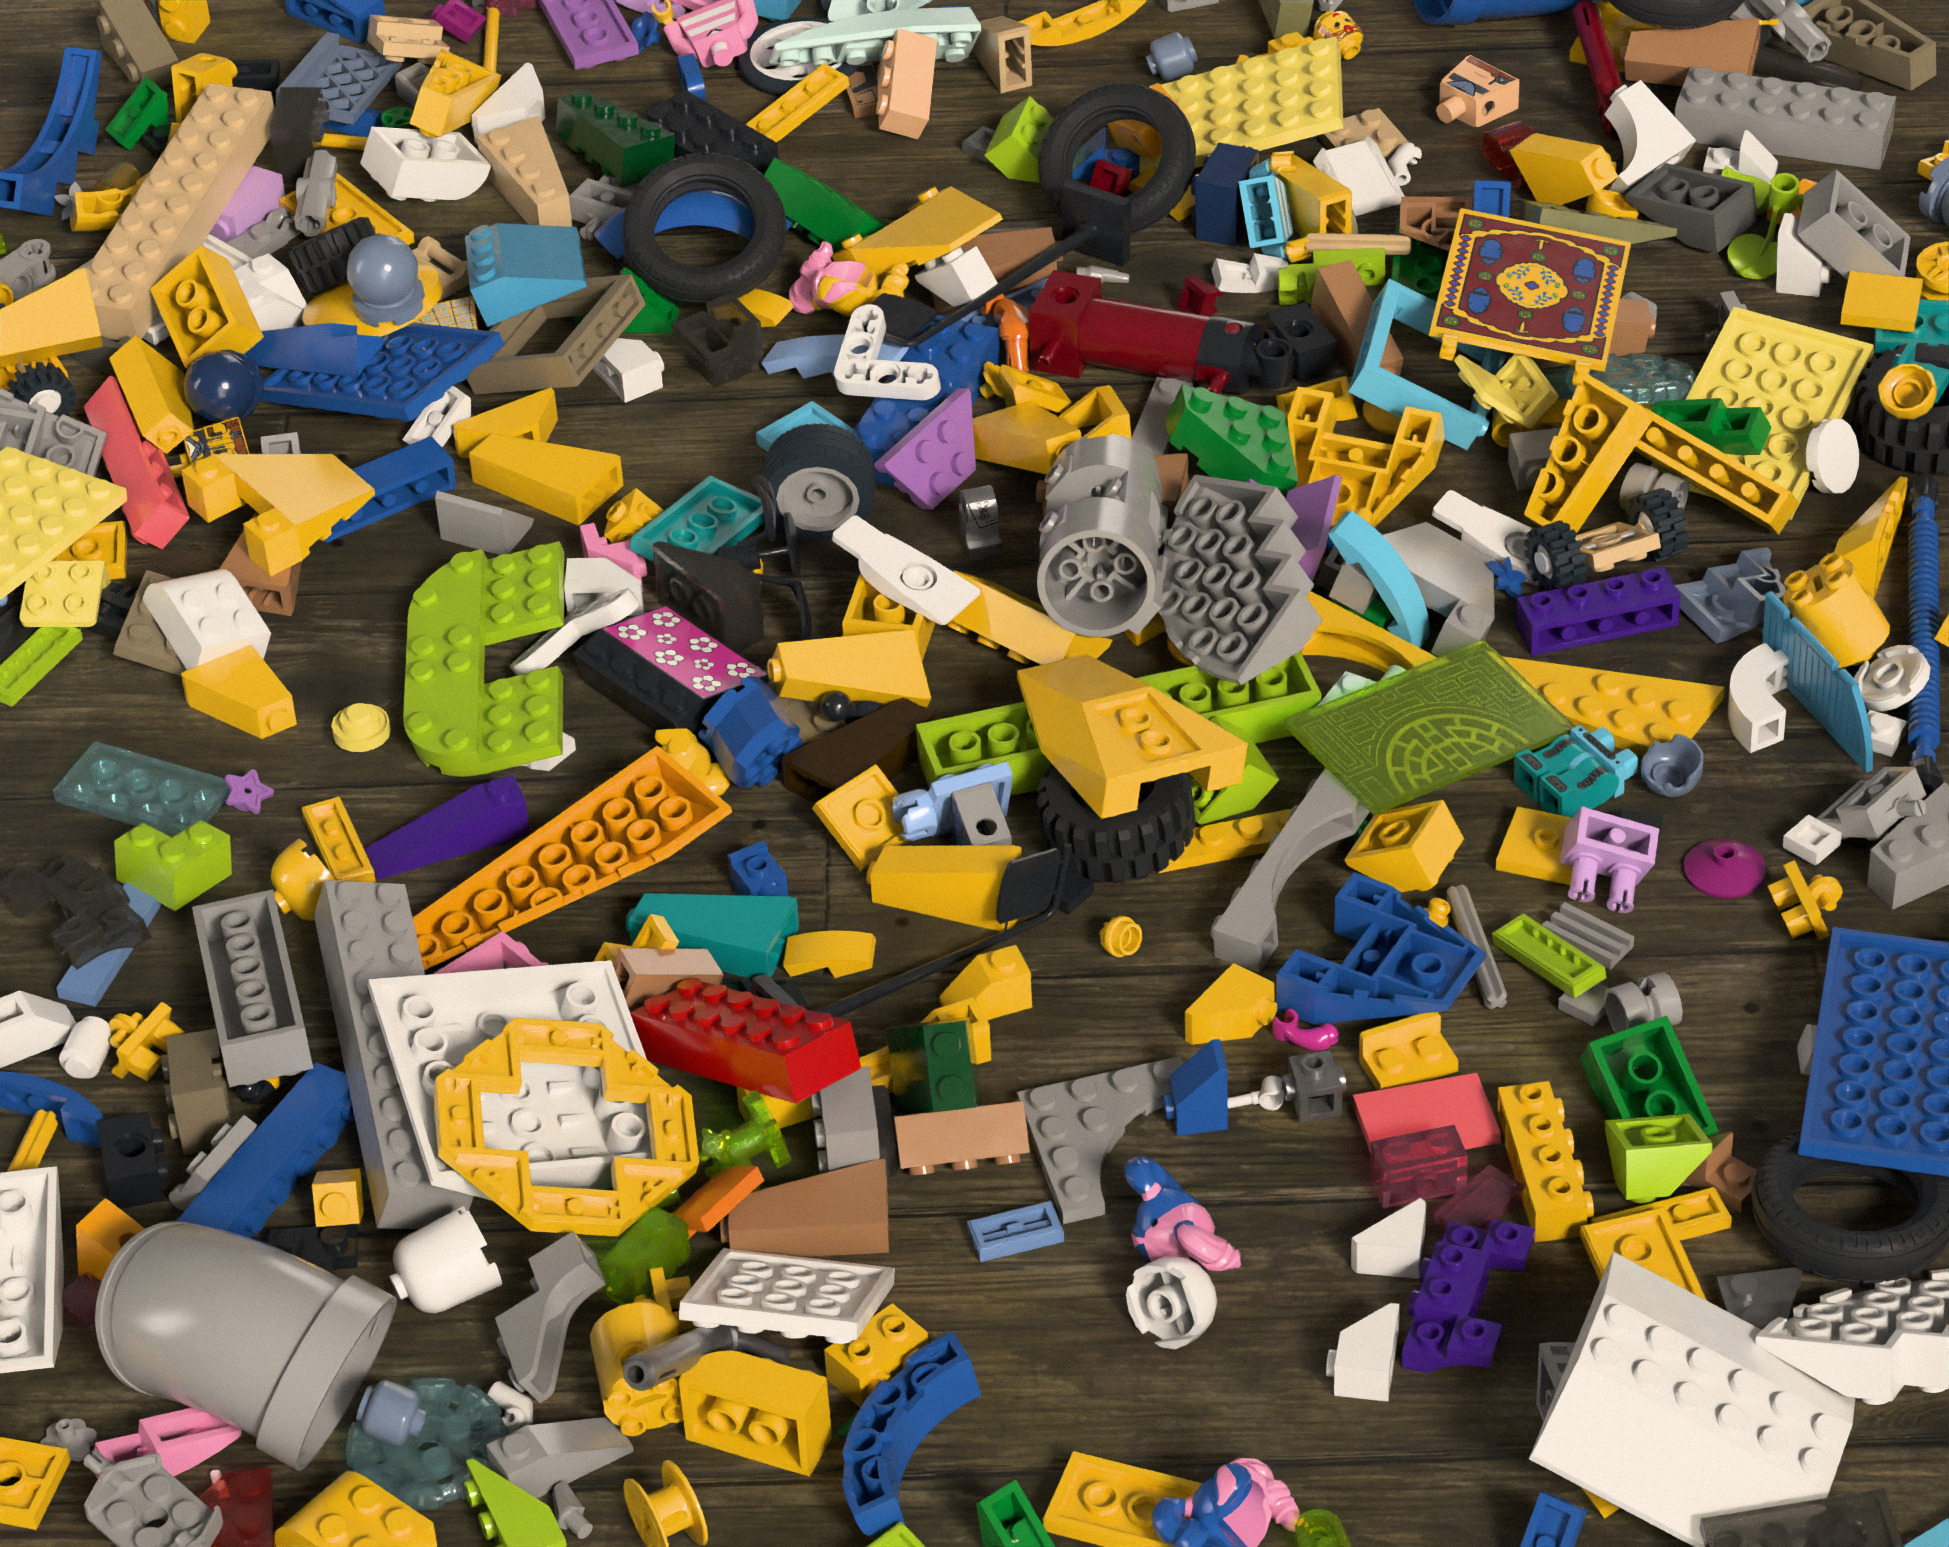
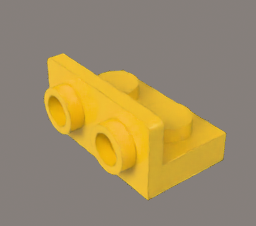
M1438 1012L1413 1015L1360 1033L1359 1063L1376 1090L1427 1082L1458 1072V1059L1440 1032L1441 1016Z

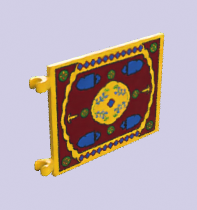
M1460 208L1429 331V336L1442 338L1439 358L1454 361L1457 343L1461 342L1575 366L1571 383L1573 386H1577L1575 381L1579 370L1588 375L1590 369L1605 372L1631 242Z

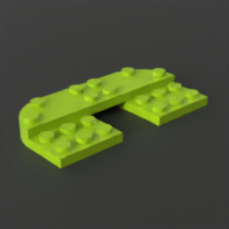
M560 541L546 545H537L533 548L511 554H502L491 559L486 558L483 549L472 552H460L453 556L449 563L434 572L414 592L408 611L403 721L405 731L419 759L427 767L432 764L439 767L444 775L468 777L563 755V675L559 666L537 669L530 673L506 679L502 678L484 684L485 646L564 626V550Z

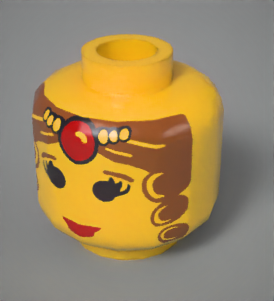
M1328 11L1318 18L1314 25V41L1337 36L1341 48V59L1349 60L1359 53L1363 40V31L1346 12Z

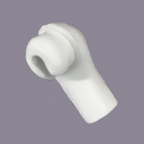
M501 1381L494 1383L488 1392V1400L505 1410V1418L501 1417V1423L506 1431L510 1434L526 1425H532V1400Z

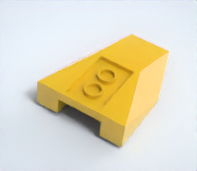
M1087 654L1017 671L1018 683L1041 752L1101 819L1137 810L1140 784L1189 772L1207 792L1242 783L1248 743L1159 690Z

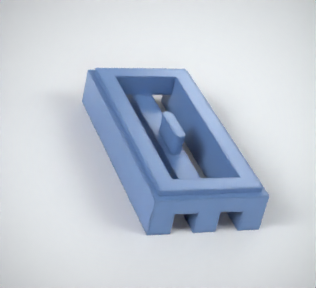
M1051 1201L967 1221L968 1234L972 1238L974 1249L977 1250L980 1262L1064 1242V1231Z

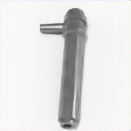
M720 1324L714 1328L698 1327L629 1357L624 1364L623 1375L626 1383L631 1388L645 1391L689 1371L698 1363L703 1355L712 1352L746 1351L786 1365L790 1358L791 1350L756 1336V1333L740 1332L737 1330V1326Z

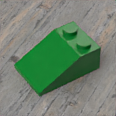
M1668 1016L1588 1043L1580 1057V1062L1596 1098L1611 1120L1690 1114L1707 1137L1718 1134V1128Z

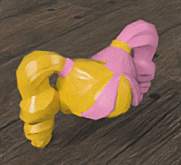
M822 241L820 248L814 250L809 256V260L802 264L800 268L801 277L792 284L789 290V300L792 302L793 309L797 313L808 315L817 310L827 309L834 310L851 318L854 310L860 306L869 305L882 293L904 297V290L910 281L906 275L909 267L906 263L895 265L891 269V273L884 278L881 289L878 290V279L872 268L861 262H832V246L829 242Z

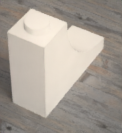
M1641 80L1629 88L1623 85L1616 90L1610 97L1612 104L1604 114L1620 138L1624 156L1622 173L1616 178L1609 190L1621 194L1624 198L1625 194L1665 163L1675 165L1683 160L1696 141Z

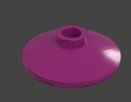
M1714 839L1696 845L1687 853L1684 859L1683 871L1689 884L1699 892L1716 898L1728 899L1746 896L1757 890L1764 882L1766 864L1762 855L1748 844L1731 839Z

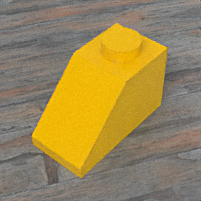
M1017 945L977 955L939 996L941 1006L944 1007L973 997L987 1020L1032 1008L1031 972Z
M1233 963L1185 1011V1041L1195 1045L1209 1043L1215 1039L1227 1041L1251 1038L1263 1025H1268L1276 1014L1275 983Z

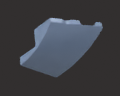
M1768 547L1741 551L1736 564L1708 568L1702 581L1674 585L1680 594V609L1715 643L1730 640L1764 621L1767 592L1772 591L1783 603L1786 588L1780 582L1781 575L1779 570L1771 566V550Z

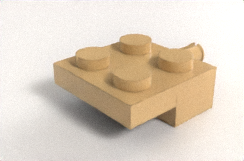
M370 15L367 41L377 49V52L385 55L384 59L403 62L405 57L417 58L418 62L424 64H434L440 50L443 49L449 52L450 48L441 40L443 26L436 20Z

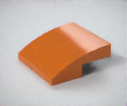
M733 1166L717 1172L654 1229L658 1238L686 1242L697 1231L708 1232L764 1181L758 1166Z

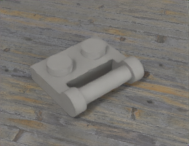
M245 1115L241 1117L234 1127L226 1123L212 1139L211 1153L207 1155L201 1151L188 1166L186 1172L191 1176L184 1184H178L169 1193L170 1202L176 1208L185 1211L248 1140L257 1125Z

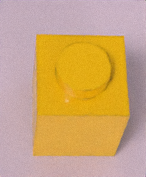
M360 1168L316 1172L312 1183L316 1227L360 1224L364 1212Z

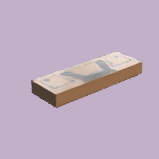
M866 61L858 67L855 73L848 77L850 86L845 89L854 118L876 115L878 78L872 61Z

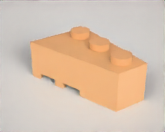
M898 28L892 41H886L882 52V59L877 67L878 102L876 114H879V129L914 139L920 137L929 121L937 39Z

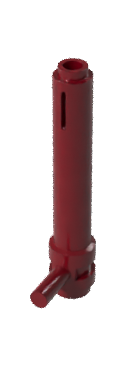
M1582 0L1576 4L1573 10V18L1598 98L1596 107L1603 130L1610 138L1618 141L1620 138L1615 128L1604 114L1612 104L1610 97L1623 85L1599 7L1591 0Z

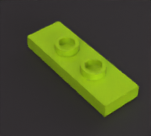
M40 627L0 665V702L13 707L83 640L81 629L76 627Z
M1524 913L1492 933L1495 946L1573 998L1580 996L1607 978L1605 966Z

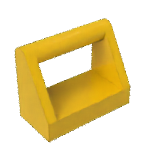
M1110 385L1094 388L1058 416L1077 428L1097 425L1083 436H1087V439L1103 436L1109 437L1110 434H1117L1131 439L1129 413Z

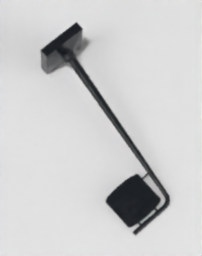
M1069 180L1063 186L1061 242L944 320L935 318L938 312L929 306L901 296L882 293L870 304L878 306L884 313L886 331L883 340L902 347L918 346L1072 250L1123 267L1130 261L1131 199ZM933 319L940 321V323L916 339L904 340L911 339ZM867 324L866 326H863V327H864V332H868V330H867L868 324Z
M1070 843L1064 844L1061 860H1059V850L1053 848L1010 861L1007 864L999 890L996 909V920L999 924L1005 923L1004 931L814 1012L829 1013L831 1016L839 1018L1048 921L1057 912L1061 903L1072 845ZM1054 894L1052 904L1044 914L1007 929L1009 921L1045 911ZM767 974L752 978L750 989L752 995L766 999H777L781 1003L799 1006Z

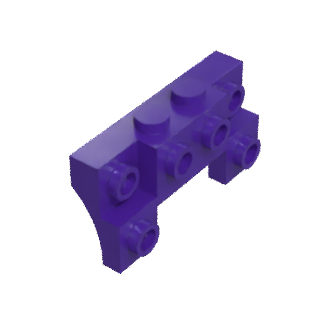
M1492 1219L1488 1230L1448 1222L1442 1242H1437L1432 1258L1425 1257L1423 1260L1419 1282L1422 1283L1421 1289H1413L1410 1296L1408 1315L1414 1316L1402 1349V1368L1424 1373H1431L1437 1369L1453 1365H1471L1491 1369L1496 1345L1502 1337V1324L1476 1319L1489 1282V1268L1524 1271L1531 1244H1534L1535 1228Z

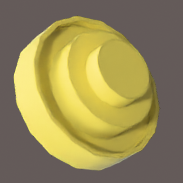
M356 703L339 711L333 718L331 725L335 743L342 749L351 752H365L383 745L389 738L391 731L387 712L381 707L364 703Z

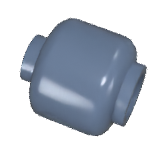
M1173 32L1152 41L1150 44L1151 55L1145 57L1152 75L1154 76L1159 73L1160 77L1166 82L1191 73L1194 70V62L1198 61L1189 36L1183 37L1178 32Z
M382 1380L375 1388L367 1387L361 1400L356 1420L362 1422V1432L366 1436L399 1447L406 1443L410 1435L419 1436L427 1416V1411L420 1409L421 1396L416 1390L388 1380Z

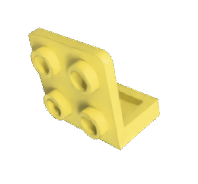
M1461 354L1454 359L1461 370L1458 376L1468 386L1475 389L1476 392L1473 394V397L1488 410L1492 407L1496 408L1497 412L1510 424H1514L1517 421L1530 429L1560 397L1529 356L1514 354L1496 375L1491 374Z
M50 561L26 580L20 611L21 624L25 627H91L95 625L101 592L111 584L105 561Z

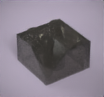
M321 87L280 88L269 130L276 173L282 174L283 183L296 184L298 178H303L307 158L312 156L315 150H327L322 149L321 142L324 138L323 124L329 121L330 108L328 101H323Z

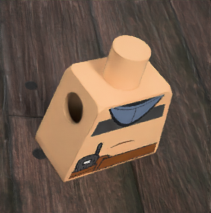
M1469 55L1442 79L1440 83V103L1436 108L1437 115L1444 123H1450L1454 119H1458L1472 127H1480L1518 109L1519 79Z

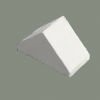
M1419 1198L1352 1237L1351 1268L1360 1274L1419 1279L1425 1238L1426 1202Z

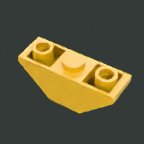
M550 387L452 424L457 455L462 458H469V453L473 448L479 445L491 433L547 442L558 421L555 391Z

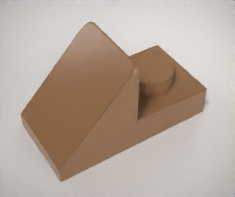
M1732 1132L1709 1137L1712 1142L1711 1154L1685 1181L1700 1190L1715 1187L1723 1203L1741 1213L1752 1202V1185L1757 1170L1732 1156Z

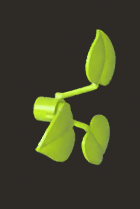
M1726 166L1721 176L1754 183L1757 215H1763L1768 207L1772 209V217L1766 238L1764 239L1756 234H1744L1736 237L1728 247V262L1737 274L1746 278L1766 279L1777 275L1778 243L1772 242L1778 217L1783 216L1784 213H1792L1797 205L1800 211L1802 210L1804 195L1798 194L1799 180L1792 174L1780 173L1771 179V184H1768L1762 179L1741 174Z

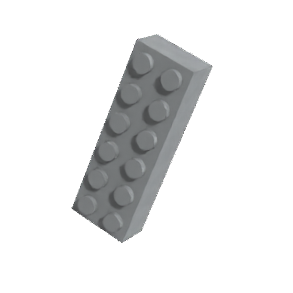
M1690 67L1675 106V118L1696 139L1695 143L1740 149L1744 131L1748 130L1774 155L1880 170L1893 132L1896 96L1884 95L1880 92L1854 91L1845 87L1819 86L1810 82L1784 81L1776 77L1750 76L1741 72L1715 71L1706 67Z
M273 889L192 907L229 1087L251 1085L260 1080L283 1075L292 1076L301 1071L313 1069L305 1026Z

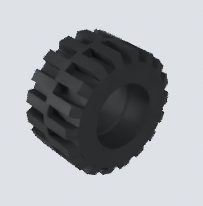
M368 217L356 218L292 247L288 252V256L305 293H316L347 280L346 272L350 252L361 239L376 234Z

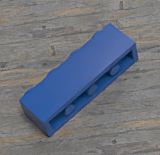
M430 436L351 469L374 488L375 495L347 521L340 519L332 526V534L324 542L327 543L436 496L437 491L445 493L457 488L453 458Z

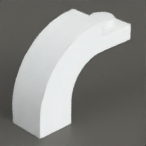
M1766 643L1755 647L1745 654L1734 667L1730 679L1729 725L1736 739L1749 753L1784 740L1786 709L1772 695L1787 688V682L1783 677L1787 676L1788 671L1784 666L1788 665L1789 658L1781 650L1774 652Z

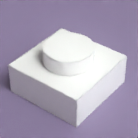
M1869 710L1867 715L1873 751L1892 757L1906 735L1908 721Z
M1807 815L1784 835L1783 848L1816 866L1841 845L1842 833L1811 815Z

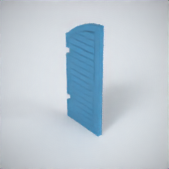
M1772 591L1767 592L1762 644L1766 643L1774 652L1781 650L1789 658L1788 665L1784 666L1787 670V676L1783 677L1787 682L1788 690L1865 773L1872 771L1873 746L1871 730L1859 683L1846 669L1838 671L1839 662L1797 617L1790 619V610Z

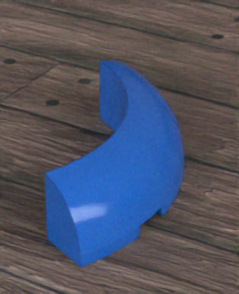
M702 190L685 194L671 202L661 213L655 227V233L680 226L705 225L729 230L750 240L753 235L755 222L747 207L735 197L720 191ZM626 207L607 219L594 232L597 240L617 260L626 252L622 235ZM786 218V226L788 230L789 227L792 225V222Z
M953 1331L930 1342L906 1359L907 1367L889 1382L882 1380L863 1403L848 1432L843 1449L845 1464L842 1485L849 1509L863 1534L875 1540L900 1521L905 1525L899 1507L900 1484L908 1461L917 1446L948 1415L981 1396L970 1357Z

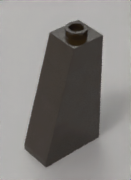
M904 697L808 743L782 758L784 788L815 804L875 764L886 778L892 781L918 759L916 724L935 721V713Z

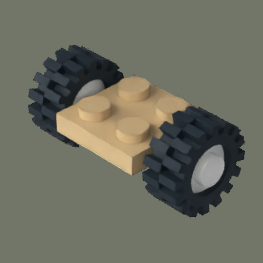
M1659 488L1634 496L1628 501L1629 506L1626 507V513L1630 517L1626 518V524L1616 522L1577 535L1574 529L1570 530V525L1567 522L1563 523L1560 520L1531 529L1526 534L1528 539L1524 540V545L1528 548V550L1524 551V555L1526 558H1529L1530 562L1527 563L1528 570L1532 569L1533 571L1531 577L1534 582L1538 581L1537 587L1545 592L1583 584L1582 582L1586 580L1584 572H1587V567L1591 568L1594 572H1602L1614 568V563L1622 560L1637 561L1646 558L1648 562H1657L1681 554L1688 546V542L1685 539L1689 538V532L1685 530L1688 522L1682 518V514L1685 513L1683 507L1678 508L1679 500L1676 496L1672 497L1670 490L1665 491V488Z

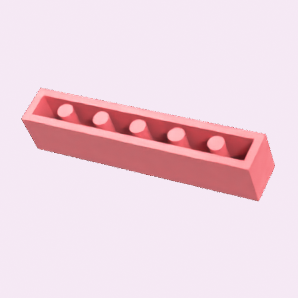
M110 375L84 405V410L89 420L88 425L107 433L102 456L106 463L105 468L109 472L113 484L126 488L127 501L122 504V512L127 517L132 536L142 544L147 545L150 543L163 550L189 520L190 516L164 452L142 436L119 380Z

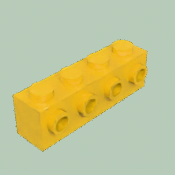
M1549 1081L1498 1087L1497 1119L1529 1227L1535 1228L1534 1243L1580 1237L1581 1226L1587 1225V1218L1594 1216V1206L1590 1191L1583 1192L1584 1174L1580 1159L1574 1160L1572 1156L1574 1154L1572 1131L1570 1128L1564 1129L1562 1124L1564 1123V1107L1561 1098H1554Z

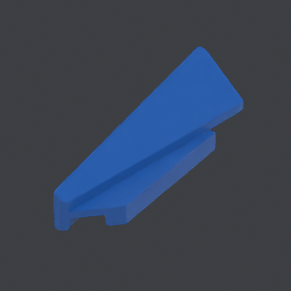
M337 323L261 331L264 337L244 355L261 367L356 377L381 348L383 337L357 334L356 325Z

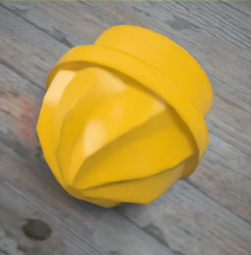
M1113 917L1109 922L1103 923L1104 927L1099 932L1100 943L1110 955L1116 957L1129 956L1139 949L1142 942V930L1130 917Z

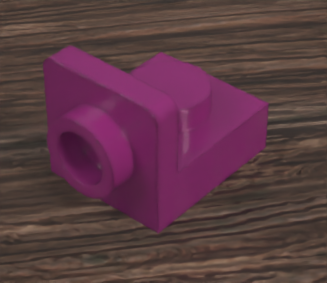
M449 0L445 6L439 4L433 11L430 19L436 20L445 30L468 44L483 27L486 17L460 0Z

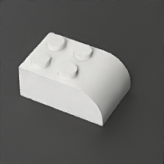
M371 127L360 162L370 173L371 178L377 181L391 198L396 200L420 198L428 202H434L436 199L457 200L469 196L484 183L491 168V164L460 132H449L441 137L432 138L423 135L417 129Z
M219 569L150 584L146 588L143 602L187 670L249 645H252L264 660L271 632L236 578L228 570Z

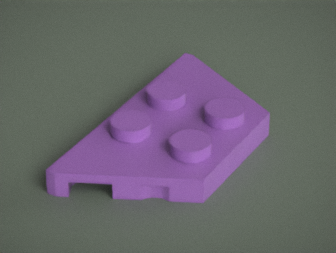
M958 388L874 463L876 470L880 473H888L895 479L894 485L901 492L909 494L911 500L921 509H934L976 470L972 402L969 388Z

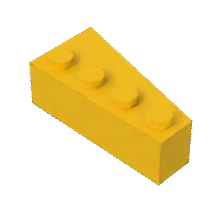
M441 49L434 66L432 65L429 74L421 86L409 124L420 128L419 132L425 136L438 138L471 122V115L497 91L502 75Z
M1579 370L1575 381L1577 387L1572 400H1568L1563 412L1565 418L1559 434L1554 436L1549 448L1551 454L1547 465L1540 471L1524 515L1538 527L1560 520L1563 523L1567 522L1570 525V530L1574 529L1576 533L1653 420L1639 404L1582 370Z

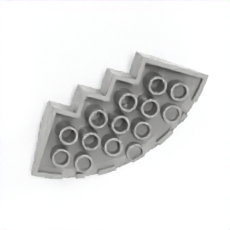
M1194 475L1173 511L1177 517L1172 528L1166 529L1162 538V541L1165 543L1163 555L1157 557V569L1164 573L1162 607L1158 612L1162 616L1165 631L1170 640L1187 660L1202 671L1221 680L1243 685L1301 651L1310 640L1312 634L1322 621L1319 614L1306 598L1314 584L1298 563L1306 552L1291 530L1298 516L1277 487Z

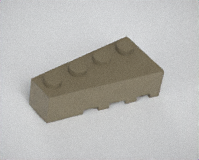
M1814 0L1803 7L1811 17L1812 22L1832 43L1829 46L1828 54L1823 59L1910 91L1936 76V42L1868 0Z

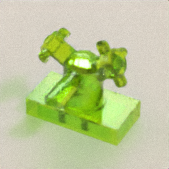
M757 1090L742 1098L749 1116L747 1122L732 1131L723 1130L720 1134L713 1133L709 1128L702 1130L704 1137L702 1141L703 1151L699 1154V1160L707 1161L710 1157L714 1160L713 1165L705 1171L707 1177H712L717 1172L728 1167L740 1165L753 1166L749 1159L763 1151L767 1152L777 1169L792 1161L779 1125ZM760 1185L757 1186L752 1192L758 1191L760 1189Z

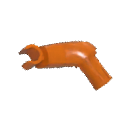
M1002 293L986 303L985 306L980 307V311L983 315L994 314L995 321L1000 324L999 337H1001V341H1005L1006 365L1024 372H1030L1027 352V339H1030L1029 310L1011 299L1004 298Z

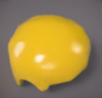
M1600 190L1589 195L1586 202V211L1611 215L1615 219H1618L1619 216L1637 219L1639 210L1629 204L1626 198L1610 190Z
M1900 364L1890 369L1878 386L1879 397L1883 407L1888 413L1898 419L1914 420L1925 415L1933 407L1937 396V386L1932 373L1917 364Z

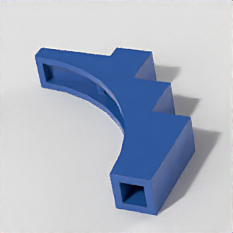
M65 46L55 97L36 141L26 155L15 165L0 170V208L53 216L57 183L72 185L75 182L78 153L95 155L99 121L94 120L102 57L101 51Z

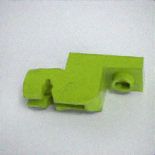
M1385 249L1313 250V263L1291 264L1278 268L1279 305H1297L1300 300L1311 304L1318 268L1347 260L1353 262L1365 286L1385 285Z

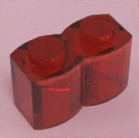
M1517 121L1484 132L1482 151L1491 166L1501 170L1508 182H1511V185L1519 189L1527 187L1528 184L1509 150L1530 135L1537 133L1534 128H1531L1523 121Z

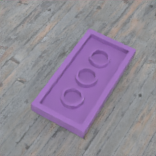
M537 0L575 70L591 68L597 64L614 60L621 61L627 57L639 55L638 42L614 0Z

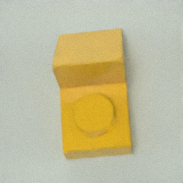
M1004 364L1001 365L999 375L1007 408L1031 401L1047 411L1052 410L1062 414L1072 405L1071 400L1058 383Z

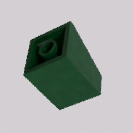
M971 1017L886 1027L897 1113H935L976 1108L982 1102Z

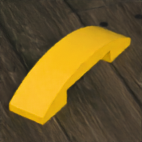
M1100 0L1055 19H1052L1044 11L1018 22L1028 25L1030 28L1031 45L1062 46L1092 38L1115 27L1135 13L1147 0Z

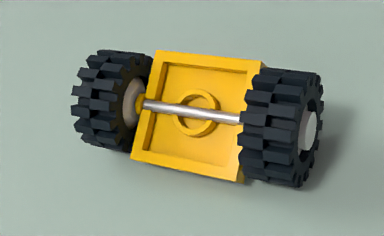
M4 303L0 304V309L6 307ZM57 356L0 368V388L13 393L14 398L30 405L32 402L46 407L47 412L59 417L62 414L71 417L68 410H75L76 404L73 400H77V394L69 381L67 371Z

